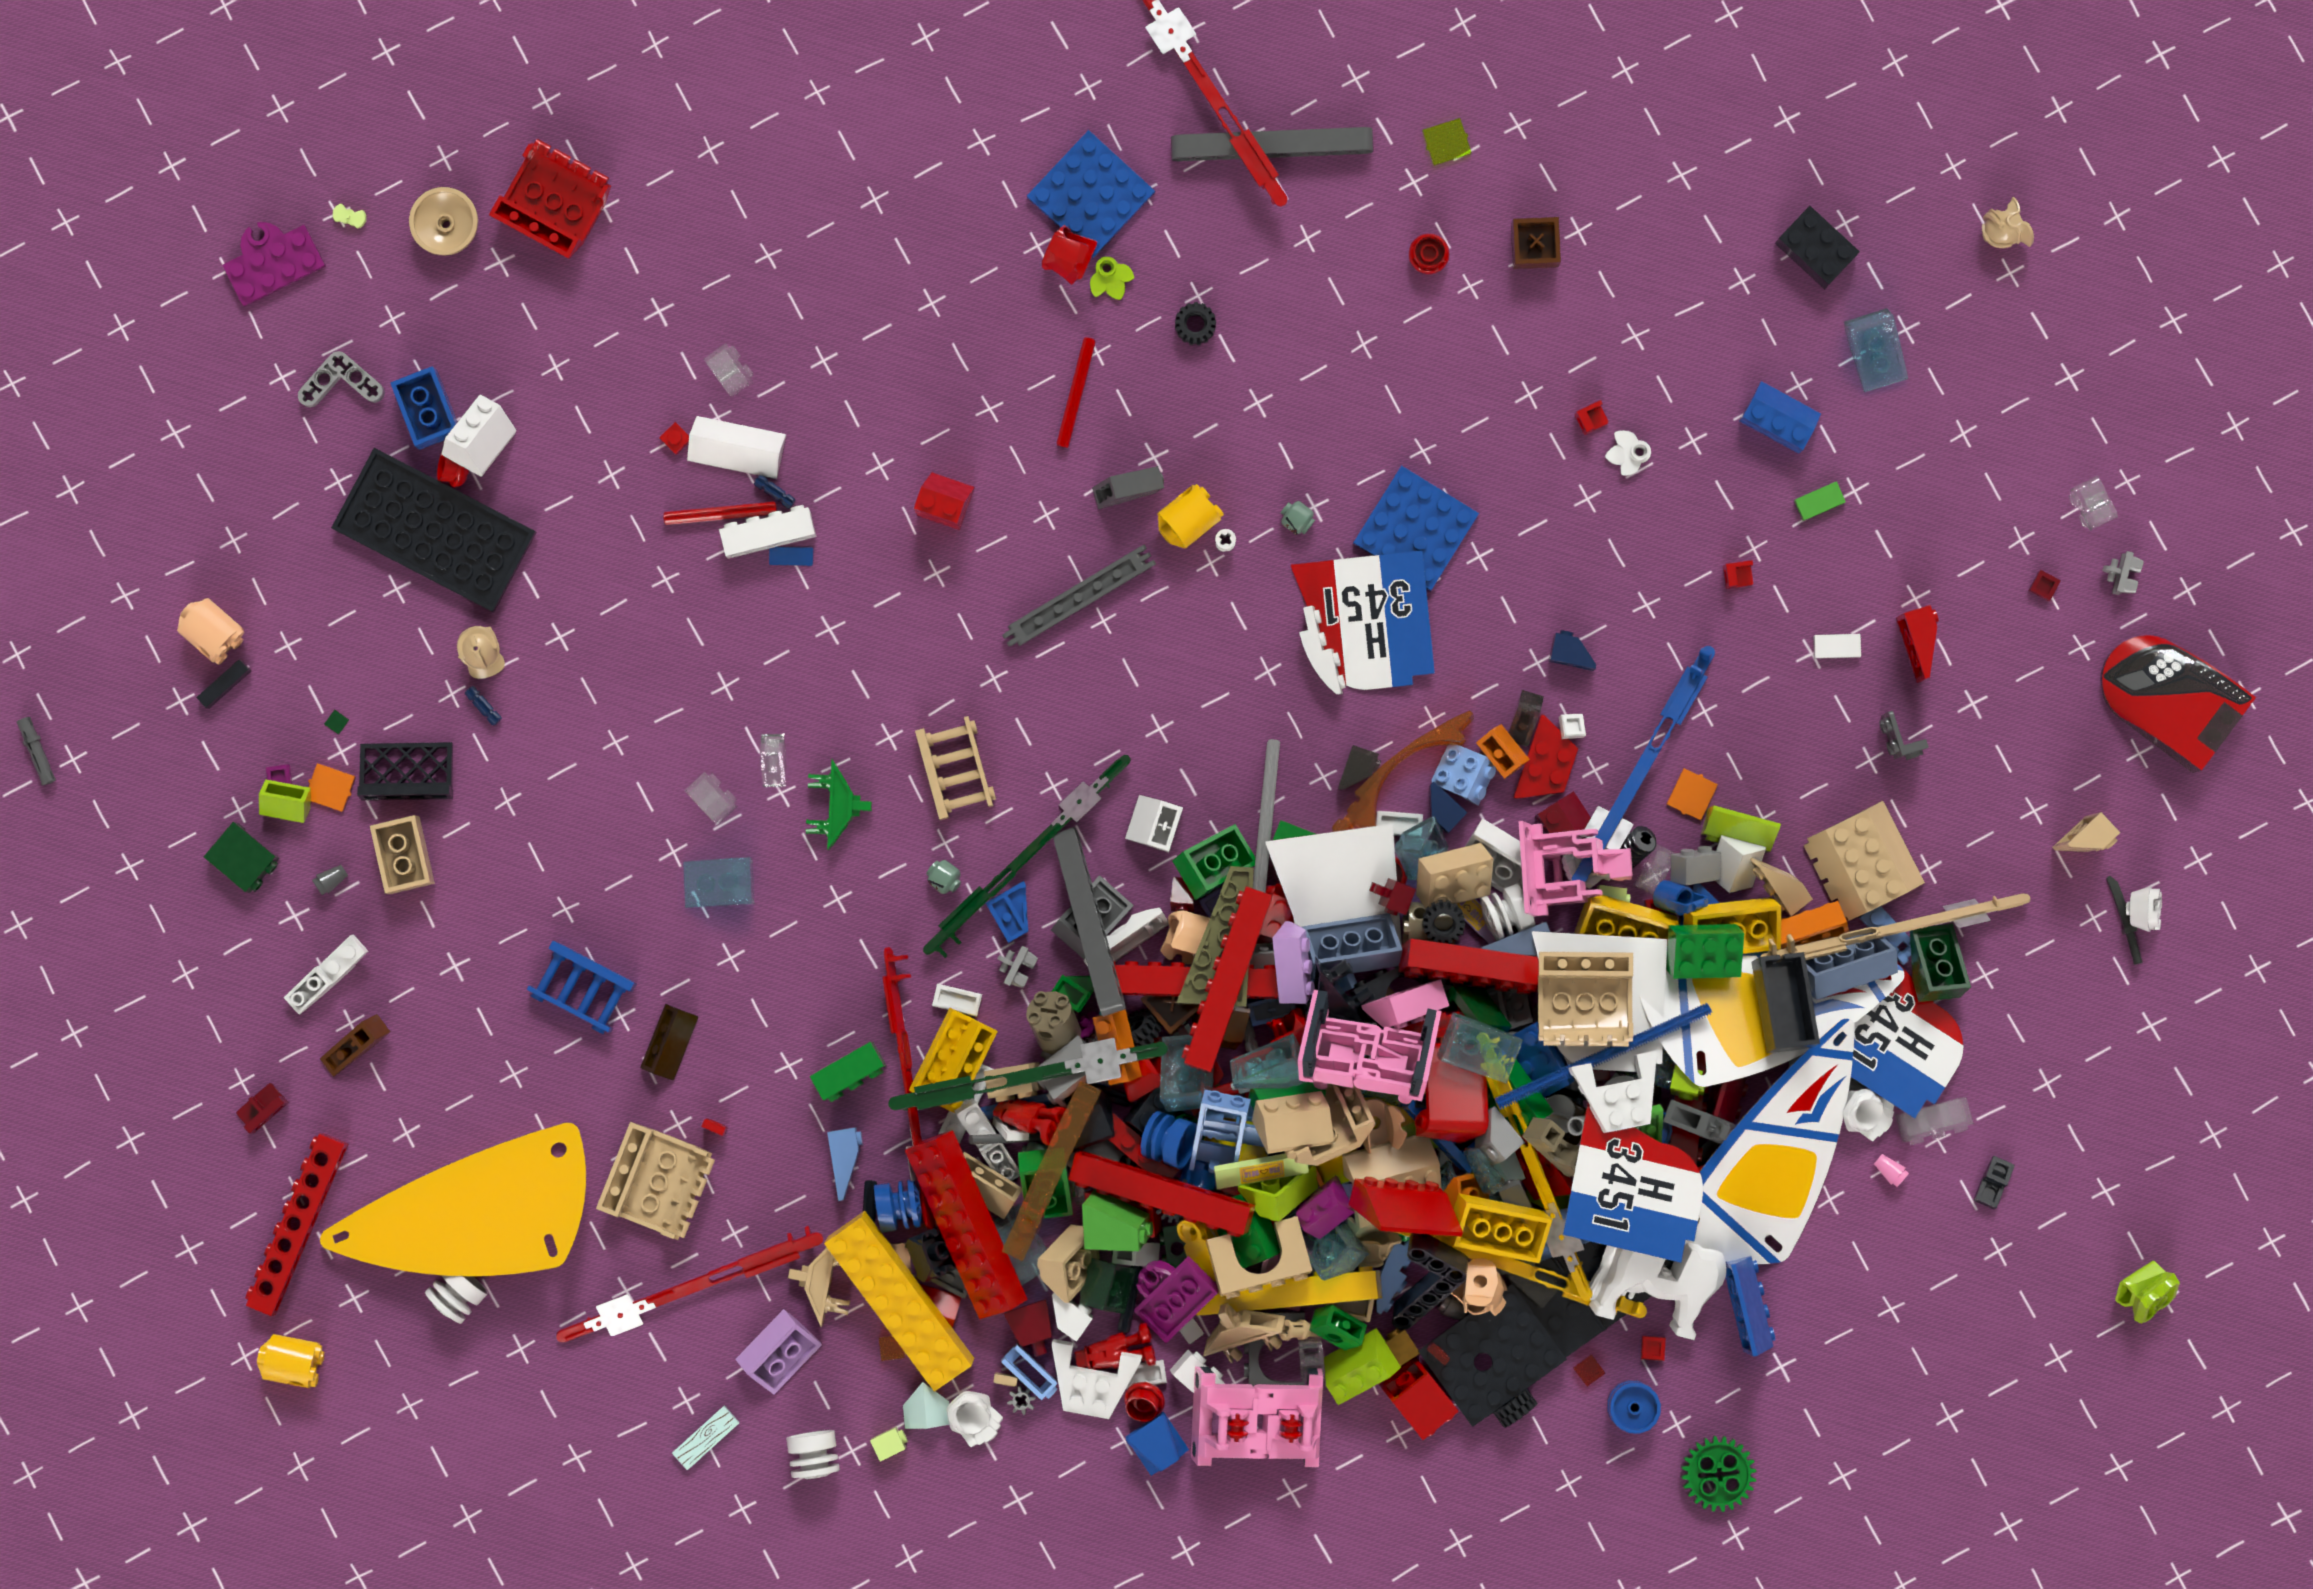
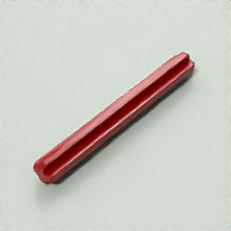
M1085 337L1083 339L1057 439V446L1069 447L1095 347V340Z
M775 502L671 511L664 512L663 519L666 525L766 516L771 512L777 511V506Z

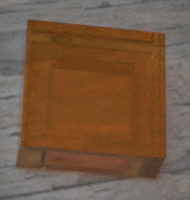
M893 1336L879 1337L881 1361L905 1358L904 1350Z

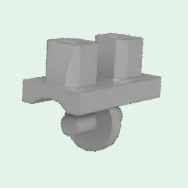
M2126 551V554L2122 553L2118 568L2119 560L2112 559L2110 566H2103L2102 571L2108 573L2107 581L2114 582L2112 594L2136 593L2138 581L2128 579L2129 571L2140 573L2144 561L2134 557L2133 552Z
M1022 946L1014 962L1011 960L1015 952L1011 950L1008 951L1005 958L1000 955L997 959L1003 962L999 971L1005 973L1008 966H1012L1004 981L1005 984L1024 988L1029 977L1019 973L1018 970L1021 964L1033 969L1038 960L1035 955L1028 951V948Z

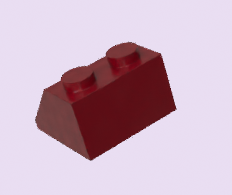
M1574 791L1535 815L1539 823L1542 824L1546 834L1584 830L1591 819Z

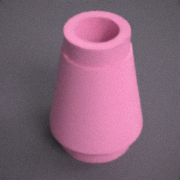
M1883 1154L1874 1163L1887 1181L1896 1187L1909 1174L1905 1170L1906 1167Z

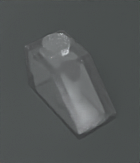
M761 734L760 761L763 787H786L785 735Z

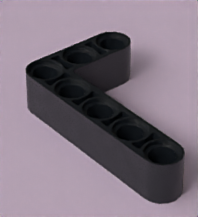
M1411 1233L1409 1237L1408 1258L1430 1272L1395 1301L1392 1324L1401 1330L1411 1328L1467 1279L1468 1257L1429 1234Z

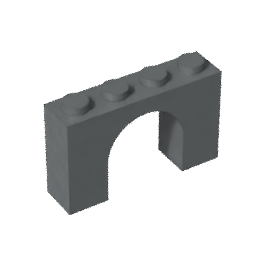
M1256 1311L1283 1315L1285 1320H1290L1291 1322H1297L1299 1319L1305 1320L1304 1311ZM1263 1339L1244 1344V1354H1249V1363H1244V1377H1249V1384L1253 1387L1258 1384L1305 1385L1304 1381H1276L1270 1379L1262 1372L1259 1367L1258 1357L1262 1346L1265 1344Z

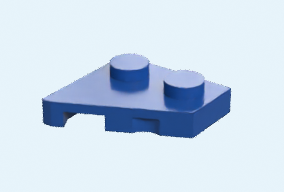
M1024 881L985 903L1008 943L1028 932L1026 884Z

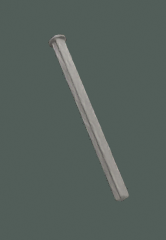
M1270 739L1267 742L1253 889L1264 893L1266 891L1269 851L1265 842L1271 841L1280 741Z

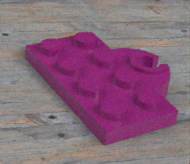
M257 222L258 227L264 231V238L260 241L253 239V230L250 227L245 230L240 244L243 255L222 265L244 307L326 267L306 225H302L284 234L280 228L271 223Z
M1189 1256L1177 1268L1163 1261H1152L1139 1273L1136 1286L1145 1299L1134 1309V1312L1165 1343L1219 1292L1217 1284ZM1149 1271L1153 1272L1157 1278L1152 1277Z

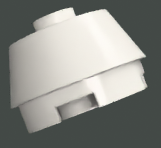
M2150 886L2131 893L2130 902L2126 904V915H2130V924L2148 932L2160 930L2162 892H2160V889H2152Z

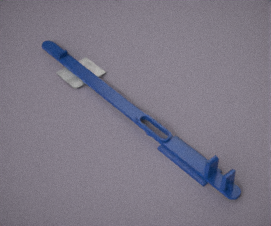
M1705 646L1703 649L1701 648L1691 668L1687 666L1660 714L1663 716L1661 722L1655 728L1653 736L1610 812L1598 806L1585 829H1598V835L1586 838L1596 837L1602 840L1603 850L1605 848L1620 849L1632 829L1633 824L1623 819V816L1663 745L1670 738L1675 724H1682L1708 676L1704 675L1715 656L1713 647ZM1671 719L1673 724L1658 748H1654L1651 743L1664 720ZM1592 857L1582 859L1572 877V881H1587L1593 870Z

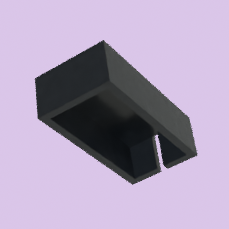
M1804 952L1784 954L1782 956H1763L1752 961L1767 1053L1809 1049L1820 1044Z

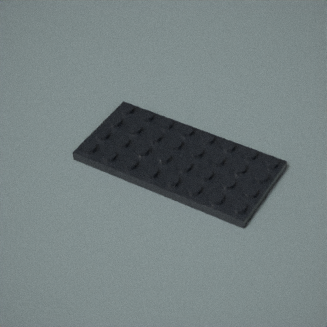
M373 448L331 527L333 530L493 613L537 533L533 529L376 448Z

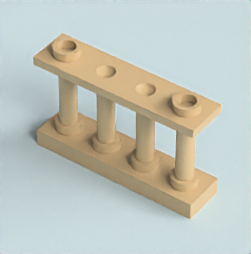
M968 716L964 717L966 724L964 726L935 734L926 733L924 728L915 731L940 821L948 819V813L952 812V809L987 800L988 806L991 807L993 806L992 801L996 800L993 786L988 787L974 734H978L974 720L970 721ZM965 734L969 735L972 747L941 756L932 755L930 747L934 746L933 743ZM975 756L978 769L944 779L943 777L938 778L936 769L940 768L939 765ZM981 778L984 791L950 801L949 799L944 800L942 791L946 790V787Z

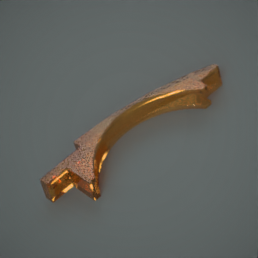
M1469 710L1446 721L1415 739L1385 762L1355 792L1359 802L1355 801L1347 809L1348 814L1343 820L1340 818L1334 823L1331 828L1332 832L1351 830L1354 827L1358 829L1377 826L1376 806L1378 796L1392 770L1408 756L1420 750L1441 745L1462 746L1466 742L1462 732L1473 721V713Z
M1083 1081L1079 1082L1019 1209V1214L1002 1252L1021 1261L1025 1259L1033 1239L1042 1227L1046 1210L1062 1172L1094 1111L1095 1104L1102 1090Z

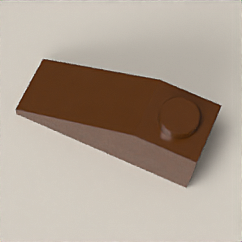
M375 1014L359 1023L326 1052L320 1060L334 1077L378 1044L391 1031L379 1015Z

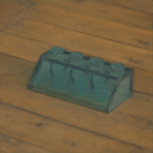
M1300 1204L1296 1208H1294L1289 1214H1287L1282 1220L1296 1217V1212ZM1345 1220L1321 1239L1305 1232L1300 1224L1310 1264L1322 1280L1353 1271L1369 1254Z

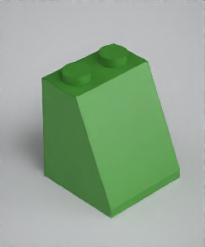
M1094 1189L1082 1204L1084 1249L1139 1252L1153 1234V1222H1150L1149 1213L1111 1195L1097 1193Z

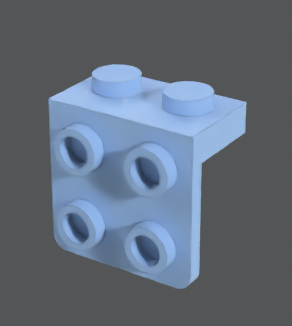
M1449 743L1434 773L1432 782L1434 781L1440 788L1460 795L1479 806L1480 801L1486 795V789L1490 780L1496 773V767L1488 757L1457 744Z

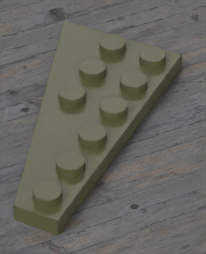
M1230 867L1176 1002L1177 1004L1200 1005L1201 1000L1206 1001L1208 992H1205V988L1209 978L1214 979L1216 971L1213 970V965L1216 957L1222 956L1224 949L1220 948L1224 934L1229 936L1231 927L1228 926L1232 912L1237 913L1239 905L1235 903L1239 891L1244 892L1246 886L1253 888L1254 868ZM1248 969L1235 1007H1246Z

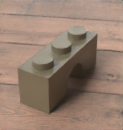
M1533 1117L1522 1137L1565 1176L1574 1177L1580 1146L1572 1145L1563 1140L1565 1132L1551 1119Z

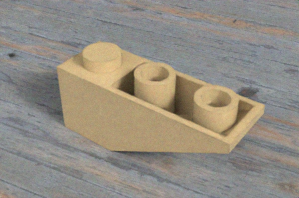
M1753 857L1750 859L1755 867L1752 871L1760 880L1763 879L1765 882L1763 888L1770 896L1773 895L1775 901L1781 905V912L1786 911L1792 916L1813 900L1803 883L1792 874Z

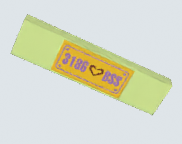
M1286 1153L1214 1166L1217 1189L1309 1173L1308 1164L1296 1163L1294 1159L1287 1158Z

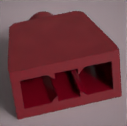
M1047 1298L1004 1313L1021 1347L1030 1344L1034 1357L1048 1353L1044 1340L1052 1337Z

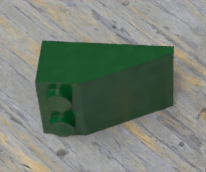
M1953 924L1934 925L1910 931L1912 976L1918 1001L1961 998L1971 988V984Z

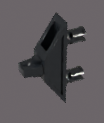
M1315 956L1313 982L1315 990L1328 991V1016L1335 1019L1365 1023L1359 1007L1375 1000L1373 992L1370 991L1369 987H1366L1354 997L1348 996L1336 982L1339 978H1343L1353 972L1347 960L1344 959L1335 965L1334 968L1328 970L1327 968L1325 969ZM1312 997L1306 1004L1302 1005L1307 1017Z

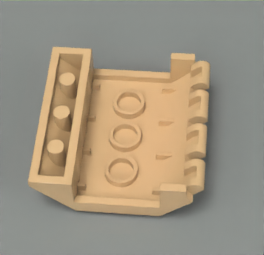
M1884 801L1807 838L1809 843L1803 845L1810 859L1817 857L1818 861L1813 863L1821 880L1828 879L1829 882L1823 885L1831 901L1838 898L1844 916L1849 921L1925 883Z
M1539 952L1538 1039L1543 1041V1046H1560V1041H1564L1565 1046H1584V1041H1588V1046H1607V1041H1612V1046L1628 1047L1629 1042H1633V953Z
M1328 1083L1325 1089V1099L1330 1107L1334 1143L1285 1151L1287 1158L1294 1159L1296 1163L1317 1166L1359 1148L1376 1125L1360 1089L1355 1086L1351 1088Z
M630 1122L596 1209L661 1232V1235L672 1239L685 1238L690 1222L686 1221L687 1217H693L699 1202L695 1199V1196L701 1197L707 1179L703 1178L704 1174H710L715 1162L711 1158L712 1153L657 1130Z
M1413 1135L1406 1137L1400 1149L1392 1147L1391 1143L1387 1142L1371 1147L1370 1154H1368L1366 1149H1361L1342 1155L1344 1176L1352 1182V1186L1355 1178L1364 1179V1177L1368 1176L1385 1181V1178L1395 1179L1398 1182L1413 1180L1420 1184L1431 1181L1439 1184V1188H1441L1440 1163L1429 1138ZM1355 1211V1219L1352 1217L1347 1218L1348 1231L1351 1232L1354 1239L1370 1236L1372 1232L1373 1234L1384 1232L1378 1230L1357 1211Z

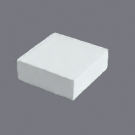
M1583 714L1559 716L1562 739L1584 738L1586 736Z

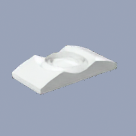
M1160 908L1149 909L1131 915L1126 924L1107 936L1113 961L1116 962L1169 925L1167 918Z

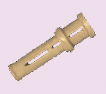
M1299 1319L1297 1322L1284 1320L1282 1333H1279L1280 1338L1285 1341H1289L1291 1338L1306 1340L1308 1337H1320L1309 1330L1311 1323L1303 1319Z

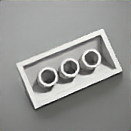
M697 416L689 434L687 461L777 479L786 434Z

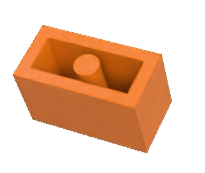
M1502 724L1491 729L1476 742L1504 779L1530 760Z

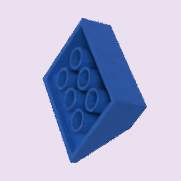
M1752 1256L1726 1262L1725 1279L1743 1352L1754 1357L1774 1347L1772 1341L1776 1339L1773 1328L1769 1327L1767 1318H1770L1767 1304L1763 1305L1761 1297L1764 1295V1288L1762 1282H1758L1756 1273H1759L1757 1261H1753Z

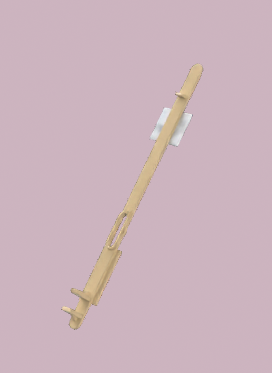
M2018 894L2001 899L1993 896L1992 901L1978 903L1976 899L1943 906L1945 912L1881 927H1868L1843 933L1838 937H1831L1795 946V940L1791 934H1788L1786 936L1787 948L1777 951L1774 941L1768 939L1769 952L1762 954L1760 957L1804 952L1805 959L1809 960L1847 951L1846 945L1863 943L1868 940L1951 921L1958 928L1990 921L1986 913L2029 903L2030 896L2028 894ZM1867 933H1873V934H1869V935H1865V936H1861V937H1856V938H1852V939L1845 940L1846 938H1850V937H1854V936H1858V935H1863V934H1867Z

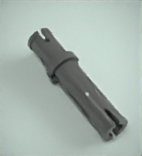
M31 717L18 720L16 723L24 739L22 741L23 745L27 747L42 786L55 782L56 778L40 742L42 739L40 735H37Z

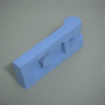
M1881 906L1859 917L1867 927H1881L1896 923ZM1905 932L1885 936L1884 938L1897 949V960L1902 965H1905L1911 956L1910 937ZM1903 942L1907 947L1901 952L1897 946Z

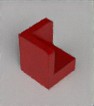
M1601 400L1577 411L1574 415L1584 435L1607 425L1609 422L1601 407L1603 405Z
M1753 560L1728 563L1723 566L1726 589L1753 585L1751 570Z

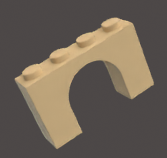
M1298 1216L1277 1221L1273 1224L1280 1248V1259L1273 1270L1264 1274L1250 1273L1241 1267L1237 1261L1229 1234L1206 1241L1220 1297L1226 1295V1298L1230 1299L1240 1296V1291L1249 1290V1293L1263 1290V1285L1271 1284L1272 1287L1286 1284V1279L1294 1278V1281L1308 1278L1307 1274L1312 1272V1267Z

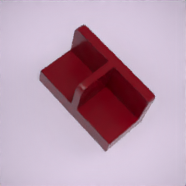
M269 1083L255 1096L248 1098L249 1101L236 1114L246 1124L244 1126L246 1131L252 1134L258 1131L289 1102L272 1083Z

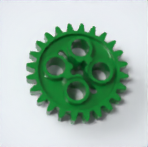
M1715 1435L1712 1437V1442H1709L1707 1438H1703L1704 1445L1695 1442L1697 1450L1694 1451L1689 1448L1688 1451L1692 1456L1683 1457L1688 1462V1465L1681 1466L1687 1472L1680 1477L1688 1481L1682 1486L1683 1488H1691L1687 1495L1689 1497L1696 1495L1694 1499L1696 1504L1702 1500L1703 1509L1710 1504L1711 1511L1713 1512L1717 1506L1724 1512L1725 1505H1728L1733 1510L1734 1502L1741 1506L1740 1498H1749L1745 1493L1746 1490H1754L1749 1483L1756 1482L1757 1480L1751 1477V1474L1757 1472V1470L1750 1468V1465L1755 1461L1753 1459H1746L1750 1452L1748 1450L1741 1452L1744 1445L1740 1443L1734 1447L1735 1439L1732 1438L1727 1443L1725 1436H1722L1720 1442H1718ZM1727 1455L1734 1456V1463L1730 1467H1725L1723 1464V1460ZM1705 1457L1711 1459V1466L1708 1469H1702L1700 1466L1701 1460ZM1717 1468L1723 1472L1739 1470L1738 1474H1722L1720 1479L1714 1475L1698 1477L1699 1473H1716ZM1730 1478H1735L1737 1481V1486L1733 1490L1726 1489V1482ZM1708 1480L1713 1481V1490L1704 1492V1482Z

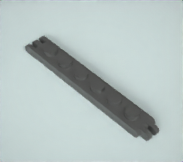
M1145 544L1008 626L1009 631L1002 635L1004 639L1013 635L1014 638L1007 642L1008 646L1011 647L1016 643L1019 646L1025 644L1155 566L1156 562L1154 560L1147 564L1144 562L1151 557L1150 552L1143 556L1139 554L1147 549Z

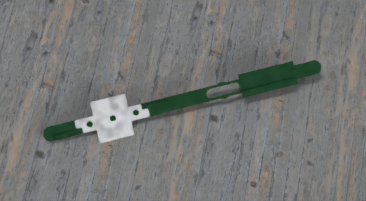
M1128 755L1121 756L1090 786L1082 782L1059 804L1064 811L1000 874L995 876L984 889L979 886L938 925L941 930L924 946L923 952L926 955H930L937 951L946 958L947 954L940 945L949 937L958 945L962 942L955 936V932L1013 879L1016 872L1072 818L1078 822L1100 801L1101 797L1098 793L1105 787L1110 788L1109 783L1130 763L1131 758ZM1011 871V873L1003 881H1001L990 893H988L1007 873Z
M1115 1038L1081 1044L1083 1058L996 1076H986L985 1078L972 1081L971 1076L917 1086L914 1087L915 1092L890 1098L888 1105L894 1111L901 1109L908 1111V1108L916 1106L918 1110L974 1099L975 1094L992 1093L996 1090L1082 1072L1086 1074L1087 1084L1121 1077L1119 1065L1164 1056L1168 1051V1047L1164 1042H1157L1117 1050ZM1003 1077L1007 1079V1083L1004 1086L980 1091L973 1090L975 1083Z

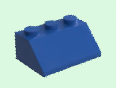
M1761 381L1739 422L1799 454L1804 450L1821 413Z

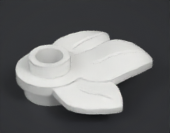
M1617 431L1614 433L1617 445L1607 452L1605 458L1612 464L1621 465V475H1632L1638 471L1641 463L1646 462L1650 458L1651 448L1646 442L1638 441L1634 433ZM1638 448L1642 449L1643 455L1637 456L1635 450Z

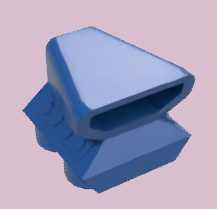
M1164 1411L1152 1421L1145 1422L1125 1437L1126 1442L1133 1448L1151 1476L1158 1471L1165 1470L1189 1450Z

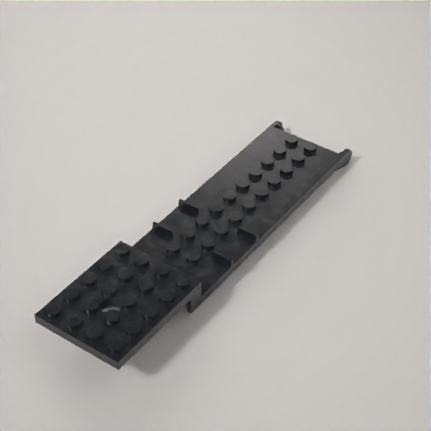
M1707 1140L1699 1146L1703 1148L1702 1162L1697 1161V1167L1706 1164L1720 1144ZM1590 1241L1583 1244L1584 1250L1576 1252L1579 1261L1583 1262L1581 1266L1587 1281L1591 1282L1600 1267L1607 1245ZM1563 1255L1551 1257L1535 1264V1267L1554 1271L1567 1278L1568 1274L1571 1275ZM1666 1259L1664 1265L1670 1270L1674 1261ZM1536 1271L1535 1277L1538 1280L1561 1288L1567 1286V1282L1564 1279L1541 1271ZM1518 1276L1506 1285L1507 1291L1503 1293L1506 1304L1500 1313L1496 1316L1491 1311L1480 1315H1471L1469 1313L1420 1348L1418 1352L1468 1422L1474 1427L1567 1360L1566 1357L1601 1332L1607 1330L1608 1327L1624 1317L1626 1313L1617 1311L1614 1320L1597 1316L1590 1306L1562 1297L1563 1291L1548 1288L1543 1284ZM1627 1292V1293H1626V1295H1625V1298H1626V1299H1629V1298H1628V1295H1629L1630 1292ZM1646 1292L1635 1293L1633 1299L1629 1300L1643 1303L1651 1295ZM1480 1353H1487L1492 1359L1490 1368L1484 1371L1478 1370L1474 1366V1359Z

